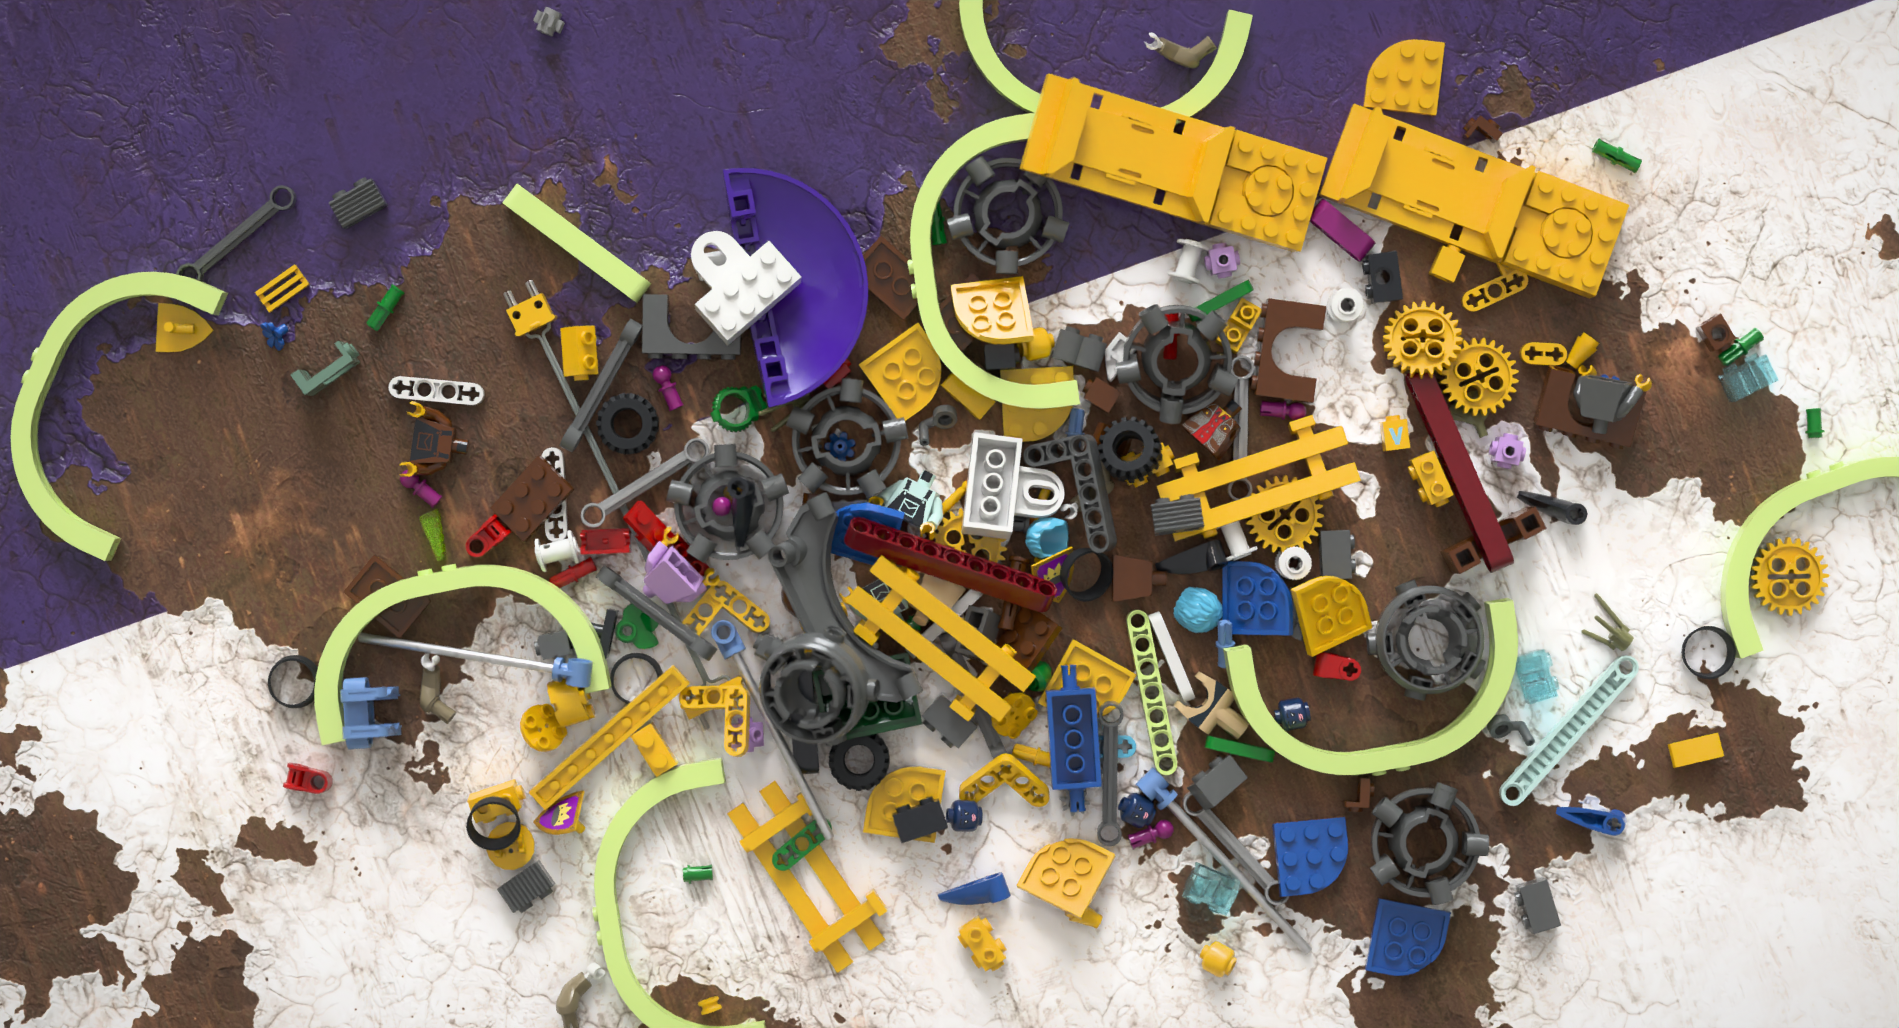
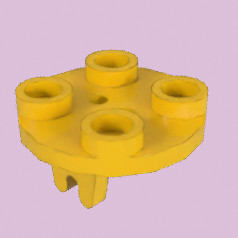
M1009 692L1008 696L1003 700L1012 706L1000 722L994 717L991 720L992 726L998 734L1015 739L1037 717L1038 711L1035 709V703L1029 695Z
M550 704L535 705L528 708L522 714L520 720V731L524 740L530 747L540 752L555 750L567 735L566 727L561 728L556 719L555 710Z
M504 822L497 825L490 832L488 838L495 839L508 835L513 830L516 822ZM521 824L519 836L512 845L502 850L486 851L489 859L496 866L504 870H515L523 867L531 860L535 850V841L528 827Z

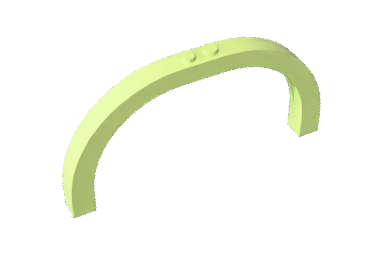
M959 0L960 23L964 40L981 74L1010 103L1025 112L1036 113L1041 94L1017 80L997 57L989 41L984 24L983 0ZM1233 10L1227 12L1220 45L1206 75L1190 92L1173 103L1161 107L1162 109L1193 117L1216 98L1228 83L1240 62L1248 39L1253 15ZM1176 120L1175 126L1178 125V124H1180V123H1182V122Z
M1035 113L1001 118L970 131L949 147L936 161L926 176L914 205L910 232L912 260H908L909 274H914L915 284H911L912 297L918 300L920 316L926 334L933 348L952 373L978 393L993 400L1022 408L1045 409L1080 405L1077 380L1038 385L1014 383L997 378L970 361L957 347L944 324L938 301L931 247L934 214L949 182L960 169L980 154L1001 145L1028 141Z
M138 272L118 276L90 288L72 301L55 319L40 347L34 350L31 357L33 363L30 370L24 373L21 380L23 386L15 404L11 426V453L19 485L34 512L48 528L72 546L104 561H111L121 538L78 517L64 505L50 486L44 473L38 450V425L41 410L71 341L92 317L105 308L129 298L156 295L175 298L212 315L219 316L228 293L193 278L162 272Z
M1874 457L1847 464L1840 461L1829 465L1830 470L1822 473L1820 469L1806 473L1807 478L1790 484L1771 495L1748 516L1738 530L1727 553L1720 587L1723 622L1726 632L1735 644V658L1742 659L1764 651L1750 610L1748 585L1753 559L1760 543L1770 528L1788 511L1815 497L1871 478H1899V457Z
M456 564L442 566V571L435 573L432 572V569L417 571L418 576L385 586L363 599L341 620L326 643L317 669L314 689L315 712L321 744L327 745L346 741V739H343L342 727H345L343 702H341L340 690H342L346 661L353 644L374 617L401 601L474 586L499 587L525 595L543 606L558 620L569 636L577 658L593 662L590 687H584L585 693L606 690L612 687L600 639L588 617L565 592L549 581L530 572L500 565H473L457 568Z
M1509 598L1484 602L1489 633V657L1483 681L1471 703L1453 722L1422 739L1353 752L1323 750L1297 740L1281 728L1265 706L1256 681L1251 647L1247 644L1223 649L1230 688L1237 706L1251 728L1276 752L1296 764L1318 772L1335 775L1372 773L1373 776L1386 774V770L1390 769L1406 771L1412 765L1433 761L1462 747L1489 723L1500 708L1510 688L1518 656V631L1514 602Z
M722 757L678 766L658 777H654L640 787L614 816L602 839L597 855L594 877L596 907H593V917L595 922L599 921L600 931L596 932L598 945H603L607 968L619 995L629 1009L649 1028H766L765 1020L731 1026L698 1024L678 1017L659 1005L644 990L631 968L624 944L617 901L616 870L618 859L626 837L634 824L651 807L673 794L693 788L725 783Z

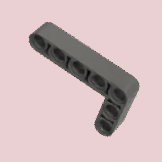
M1083 434L1028 446L1024 451V460L1032 467L1071 460L1088 544L1097 553L1113 550L1117 544V537L1096 439L1089 434ZM1082 439L1086 442V450L1084 452L1079 447ZM1059 444L1064 448V453L1061 457L1057 453ZM1037 449L1041 452L1039 462L1034 457ZM1087 463L1091 466V474L1089 476L1084 471ZM1091 487L1096 490V498L1094 500L1089 495ZM1096 511H1098L1101 514V521L1099 524L1094 519V514ZM1101 535L1106 538L1105 547H1102L1099 543Z

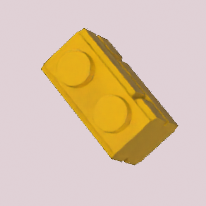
M653 722L630 736L635 745H638L639 751L656 777L679 763Z

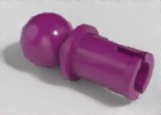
M660 365L654 369L653 379L658 384H661L662 388L658 391H662L669 411H672L684 404L676 390V382H670L672 376L670 369Z
M1261 400L1260 416L1281 417V420H1284L1285 415H1288L1295 421L1304 418L1307 413L1306 407L1300 402H1294L1290 406H1286V401L1280 403Z
M412 475L410 477L400 476L401 484L406 488L415 489L413 495L417 494L431 508H434L443 496L426 484L427 480L419 481V475Z
M718 497L712 503V510L717 516H726L732 509V504L726 497Z
M1160 820L1155 828L1152 829L1149 825L1144 830L1129 834L1128 839L1134 850L1150 842L1155 844L1157 837L1162 839L1171 837L1174 828L1171 822Z

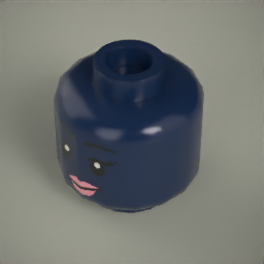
M1299 697L1281 700L1278 703V710H1274L1275 721L1281 724L1285 731L1305 728L1307 721H1311L1308 703L1303 702Z
M1131 793L1128 797H1123L1118 805L1121 820L1136 828H1142L1145 825L1149 826L1156 813L1153 802L1138 793Z
M956 800L952 803L951 808L946 810V822L950 823L952 829L956 832H973L982 824V807H978V804L973 800Z

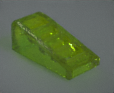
M435 509L419 516V520L437 561H443L446 559L441 515L439 509Z

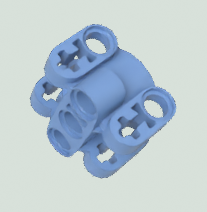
M367 677L344 679L343 690H340L341 702H343L345 724V727H342L343 739H346V745L349 750L372 748L373 737L402 735V725L399 723L375 724L374 700L398 699V696H400L399 686L370 688Z

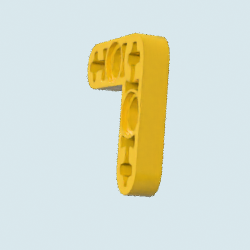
M1496 263L1501 276L1464 293L1461 298L1462 307L1468 312H1475L1522 291L1528 285L1527 274ZM1513 274L1517 277L1521 276L1523 279L1520 282L1521 287L1518 288L1516 284L1508 287L1510 292L1506 293V287L1501 279L1504 278L1505 283L1513 280ZM1491 284H1497L1501 288L1499 297L1493 298L1488 294V288ZM1482 288L1488 303H1484V299L1476 302L1477 307L1475 308L1473 305H1467L1468 295L1471 294L1473 297L1481 295L1479 289Z
M720 580L715 586H710L682 621L684 625L690 626L695 621L694 618H691L694 614L699 621L704 622L703 626L699 622L694 629L699 636L721 608L754 633H763L770 624V619L766 612L723 580ZM715 587H725L724 593L729 597L732 593L736 595L731 599L728 606L724 604L728 600L722 595L719 598L715 596L717 592L714 589ZM741 600L746 604V611L739 614L733 610V603L735 601ZM701 605H710L712 614L709 617H702L699 614L698 610ZM751 608L755 610L751 615L757 619L760 616L764 618L762 622L765 625L764 627H754L755 621L751 617L747 621L743 619L748 615Z
M738 685L689 686L680 692L679 702L687 709H725V750L733 757H742L747 753L750 726V694L748 690ZM714 691H718L720 693L719 702L711 704L709 702V695ZM738 691L743 695V698L738 701V707L743 708V711L732 710V708H737V701L733 699V696H736ZM692 692L693 695L702 697L703 701L694 699L690 704L686 697H689ZM736 715L743 717V724L739 728H734L731 724L732 718ZM731 732H743V735L737 734V740L742 744V747L737 748V752L731 748L732 744L736 743V736L731 735Z
M1011 754L997 756L963 781L959 787L960 800H973L976 803L1004 782L1035 807L1045 806L1050 799L1048 786ZM984 776H992L994 780L990 783L983 782L981 778ZM1026 777L1029 781L1025 784H1019L1016 782V779Z

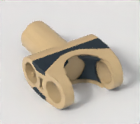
M1198 671L1195 677L1202 682L1206 689L1205 701L1200 706L1191 707L1177 700L1174 706L1191 723L1209 735L1217 724L1234 738L1239 739L1249 724L1243 716L1230 708V705L1235 700L1233 693L1221 683Z

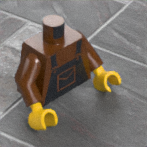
M414 401L410 402V404L416 405V411L414 413L407 412V414L416 417L410 462L399 464L405 465L408 468L406 474H400L401 477L431 475L445 469L447 463L452 462L453 453L467 455L469 440L456 439L457 429L452 427L450 419L439 410L422 406Z

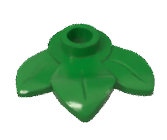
M630 604L623 611V619L616 625L615 635L623 643L632 642L639 649H648L655 647L659 643L652 633L659 624L636 606ZM626 626L632 629V633L629 636L623 633V628Z

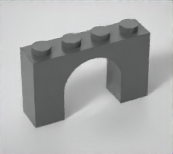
M643 294L642 353L648 354V358L662 359L663 354H672V359H687V355H697V359L710 360L711 355H721V360H736V355H741V335L728 346L714 330L706 340L700 343L687 344L679 341L672 334L669 327V295Z

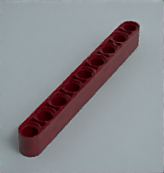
M1415 372L1412 378L1410 373L1405 374L1408 389L1487 569L1490 573L1514 564L1512 552L1434 374L1433 378H1430L1428 373H1424L1423 379H1420L1418 372Z
M853 518L844 537L845 544L851 549L880 558L882 555L892 563L1037 612L1048 611L1057 593V587L1048 580L865 518Z

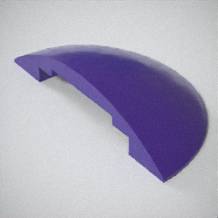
M756 168L724 169L723 177L732 238L749 256H752L764 244L770 241L801 276V283L749 327L768 407L771 408L789 403L812 392L826 382L849 356L857 342L866 316L868 303L866 265L861 248L849 224L840 212L817 191L801 181L769 170Z

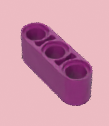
M1321 199L1313 208L1310 222L1358 262H1361L1376 244L1370 236L1326 200Z

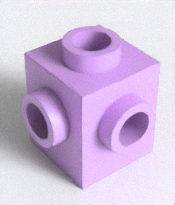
M1227 243L1212 245L1213 249L1208 250L1207 256H1204L1206 271L1210 270L1211 276L1217 275L1218 279L1231 277L1232 272L1237 270V265H1240L1238 251H1234L1233 246L1227 247ZM1221 255L1227 257L1228 261L1226 264L1219 262Z
M1504 433L1503 437H1495V441L1491 442L1489 448L1490 461L1497 462V467L1511 469L1512 465L1519 466V462H1523L1525 458L1526 448L1523 447L1524 442L1518 441L1517 435ZM1508 446L1513 448L1511 456H1508L1505 452Z
M750 717L749 748L747 752H754V747L764 746L763 722H753L752 717ZM738 718V723H731L732 726L739 728L743 724V718ZM731 732V735L736 736V743L732 744L731 748L737 749L742 747V744L737 740V734L743 735V732Z

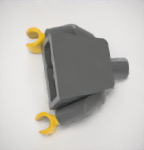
M1581 365L1578 368L1581 376L1577 380L1573 395L1578 408L1581 410V415L1594 418L1592 432L1606 434L1608 421L1616 422L1626 417L1637 404L1643 391L1650 390L1652 382L1648 378L1646 383L1640 384L1643 381V376L1639 374L1635 378L1637 385L1633 386L1631 382L1596 376L1597 372L1592 365L1589 371L1586 372V367Z

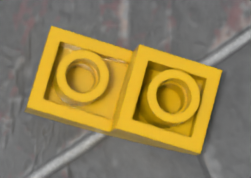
M1241 298L1226 322L1228 326L1224 329L1231 352L1234 354L1239 351L1261 313V308L1244 298ZM1218 336L1215 342L1223 347Z
M953 373L941 384L976 419L980 420L995 403L993 399L978 393L966 385Z
M1718 733L1667 744L1673 768L1724 756Z

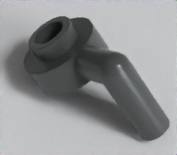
M940 405L934 409L933 417L919 423L920 445L927 446L929 444V428L937 426L941 429H948L956 425L957 411L953 406Z
M1498 714L1494 715L1487 724V729L1493 738H1502L1511 731H1519L1527 746H1532L1535 743L1524 721H1511L1507 715Z

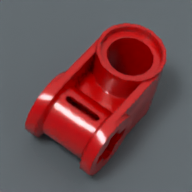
M494 514L466 541V551L473 557H483L505 540L512 531L510 529L506 530L497 520L498 516ZM492 526L499 532V535L492 528ZM479 539L483 542L484 548L482 552L476 554L471 550V544Z
M1328 652L1316 655L1313 670L1314 676L1353 681L1360 676L1361 666L1351 657L1339 656ZM1349 663H1352V666L1356 668L1355 672L1352 671L1350 675H1347V672L1343 670L1344 666L1347 667Z
M289 762L287 764L289 771L287 780L283 783L284 788L320 794L328 791L333 784L332 776L326 771ZM316 776H321L325 781L322 789L318 788L314 783Z

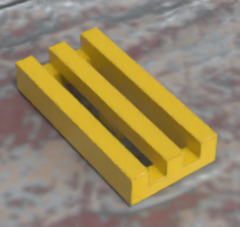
M294 264L255 293L268 312L271 313L310 284ZM294 272L296 273V276L291 278L289 281L284 283L282 286L274 290L266 297L264 296V293H266L268 290L276 286L278 283L283 281L285 278H287ZM298 280H301L302 283L272 305L269 303L271 299Z

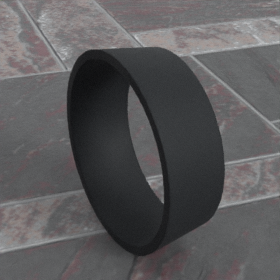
M1080 548L1070 553L1060 569V580L1063 587L1074 599L1083 602L1093 601L1102 596L1109 588L1113 578V566L1110 559L1104 553L1094 552L1090 548ZM1095 553L1101 563V572L1096 583L1085 591L1076 592L1070 590L1068 574L1073 563L1085 554Z
M1703 626L1692 631L1685 638L1681 648V655L1684 664L1691 673L1703 679H1715L1723 676L1730 670L1735 661L1736 649L1732 638L1726 631L1715 626ZM1701 630H1710L1719 634L1727 647V656L1724 664L1712 673L1705 674L1694 671L1689 667L1685 658V647L1689 638Z
M627 654L621 657L612 668L610 675L612 690L617 698L626 704H629L631 701L625 700L617 693L614 686L615 671L622 662L632 658H639L649 662L655 669L657 678L663 674L660 665L647 654Z
M290 655L280 659L272 667L268 676V689L271 696L278 703L288 708H302L314 701L318 667L310 659L300 655ZM283 662H301L312 672L314 678L313 691L305 701L299 704H285L272 691V673Z
M487 797L477 802L472 808L467 819L466 829L469 838L474 844L486 850L496 851L505 849L516 841L520 833L521 824L518 812L511 802L501 797ZM498 804L514 813L516 824L513 830L504 837L487 838L479 834L474 828L472 814L482 806Z

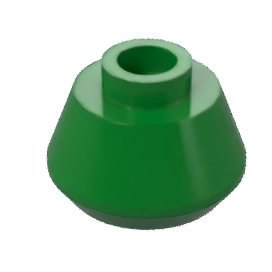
M1039 661L1034 668L1032 674L1036 678L1028 686L1030 690L1042 692L1046 689L1052 677V670L1048 663Z

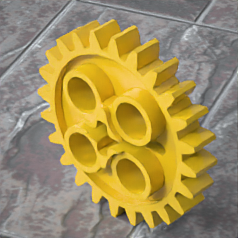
M1425 301L1422 302L1421 307H1417V304L1413 302L1412 309L1403 305V313L1396 310V319L1389 318L1388 323L1390 326H1385L1384 332L1388 335L1383 336V342L1387 343L1384 345V351H1391L1387 354V359H1395L1393 367L1401 365L1402 374L1407 369L1410 370L1411 378L1415 372H1418L1420 379H1423L1424 373H1428L1429 377L1433 378V371L1435 370L1438 374L1442 375L1443 366L1446 369H1450V361H1457L1455 354L1461 353V347L1458 345H1461L1463 338L1457 337L1462 332V329L1456 328L1458 320L1450 321L1452 312L1444 315V306L1436 310L1435 303L1433 302L1430 308H1428ZM1411 324L1416 326L1417 329L1410 332L1404 327ZM1436 325L1439 326L1442 330L1439 332H1432L1429 329V327ZM1420 337H1425V343L1420 342ZM1411 347L1416 350V353L1409 355L1404 352V349ZM1432 348H1436L1440 350L1441 353L1438 355H1431L1428 351Z
M1475 338L1471 339L1470 345L1465 340L1462 341L1461 353L1455 354L1457 361H1450L1451 368L1442 372V376H1445V379L1440 381L1439 384L1446 385L1447 387L1442 391V394L1449 393L1451 395L1447 402L1456 401L1454 409L1463 406V414H1466L1469 409H1471L1472 416L1474 417L1477 415L1478 410H1480L1482 416L1487 415V409L1494 414L1496 413L1495 405L1503 409L1505 406L1502 400L1510 402L1512 399L1508 393H1515L1517 391L1511 387L1512 384L1519 382V380L1512 378V375L1519 372L1518 370L1511 369V366L1516 361L1507 360L1511 353L1503 354V345L1497 349L1494 348L1495 340H1492L1488 345H1486L1485 338H1482L1479 344H1477ZM1481 355H1486L1490 358L1491 364L1489 367L1481 366L1479 361ZM1460 364L1468 368L1467 377H1461L1458 374L1457 367ZM1495 367L1499 369L1498 372L1482 378L1481 382L1477 380L1463 387L1459 386L1460 382L1476 376L1477 373L1482 374ZM1491 377H1495L1500 381V388L1498 390L1490 387L1489 380ZM1468 387L1477 389L1478 397L1476 399L1468 397Z
M1284 475L1282 482H1280L1278 477L1274 476L1273 484L1266 479L1264 480L1265 488L1259 485L1256 488L1261 493L1295 482L1297 477H1293L1291 482H1288L1287 475ZM1318 496L1301 500L1296 507L1288 512L1287 517L1289 519H1281L1271 530H1268V526L1281 516L1280 509L1287 510L1292 504L1273 509V516L1269 521H1265L1262 519L1261 514L1252 516L1251 520L1245 522V525L1253 526L1248 533L1257 534L1255 542L1264 541L1262 544L1263 549L1269 544L1273 553L1277 547L1280 548L1281 554L1286 550V547L1290 548L1297 545L1298 548L1304 549V541L1308 544L1312 543L1310 535L1318 536L1314 528L1322 527V524L1317 522V518H1322L1324 515L1317 513V510L1322 508L1323 505L1315 504V501L1319 498ZM1299 508L1304 509L1307 513V518L1303 522H1299L1295 518V513ZM1281 525H1285L1289 529V535L1285 539L1280 538L1277 533Z
M959 508L958 516H955L950 511L951 519L947 520L943 517L944 525L938 526L939 532L938 534L935 533L934 538L936 543L967 553L966 550H961V546L965 544L963 534H961L964 512L962 508ZM956 530L960 533V541L957 544H950L947 541L946 536L949 531ZM968 535L969 542L975 545V548L971 549L972 555L975 556L978 550L984 549L989 553V561L997 563L998 560L1006 559L1000 555V552L1007 550L1006 547L1001 546V543L1007 539L983 536L981 539L976 540L971 535Z
M1785 537L1784 544L1778 538L1775 539L1776 546L1770 542L1766 543L1768 550L1759 549L1762 556L1761 558L1754 557L1753 560L1757 562V566H1751V570L1755 571V574L1750 575L1749 579L1755 580V583L1750 588L1758 590L1754 594V598L1762 597L1763 599L1760 602L1762 606L1769 603L1768 611H1773L1777 607L1778 615H1782L1784 610H1786L1787 616H1792L1793 610L1797 614H1802V607L1810 611V602L1819 604L1816 596L1825 595L1820 590L1821 587H1828V584L1822 582L1823 578L1829 577V574L1822 572L1828 565L1820 564L1824 556H1815L1818 548L1813 547L1809 550L1810 542L1805 541L1801 545L1800 538H1795L1793 544L1790 537ZM1800 557L1805 561V567L1801 571L1796 568V561ZM1775 558L1781 561V568L1778 571H1774L1771 566ZM1772 574L1810 575L1809 578L1768 579V575ZM1776 582L1780 583L1782 587L1779 595H1774L1772 592V586ZM1800 582H1803L1806 586V590L1802 595L1798 594L1796 590Z

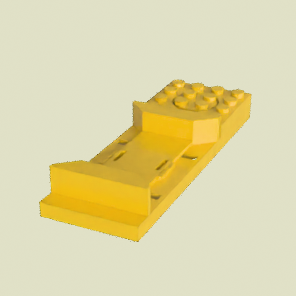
M1046 74L1020 169L1290 252H1301L1327 157L1235 130V127L1232 126L1220 127L1080 83L1077 78L1065 79L1053 74ZM1093 95L1102 97L1099 109L1090 107ZM1176 120L1185 122L1182 135L1173 133ZM1074 163L1083 166L1079 180L1070 178ZM1157 189L1165 191L1162 205L1153 203Z
M1353 104L1318 195L1441 243L1451 244L1462 251L1526 273L1528 276L1589 299L1595 297L1629 207L1626 203L1539 170L1534 172L1535 166L1531 165L1527 168L1517 166L1383 115L1381 108L1377 106L1370 110L1357 104ZM1396 128L1405 131L1402 142L1393 139ZM1478 159L1487 162L1483 173L1475 170ZM1372 193L1381 195L1376 210L1367 207ZM1454 224L1463 227L1458 241L1449 238Z

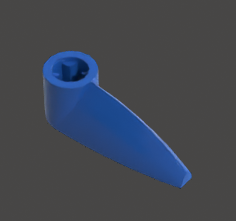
M1557 807L1556 810L1557 815L1571 822L1613 836L1621 834L1627 823L1625 814L1616 809L1606 812L1580 807ZM1613 818H1616L1621 825L1618 824L1617 827H1613L1609 819L1612 821Z
M1003 872L974 880L938 894L940 901L959 905L996 903L1011 896Z

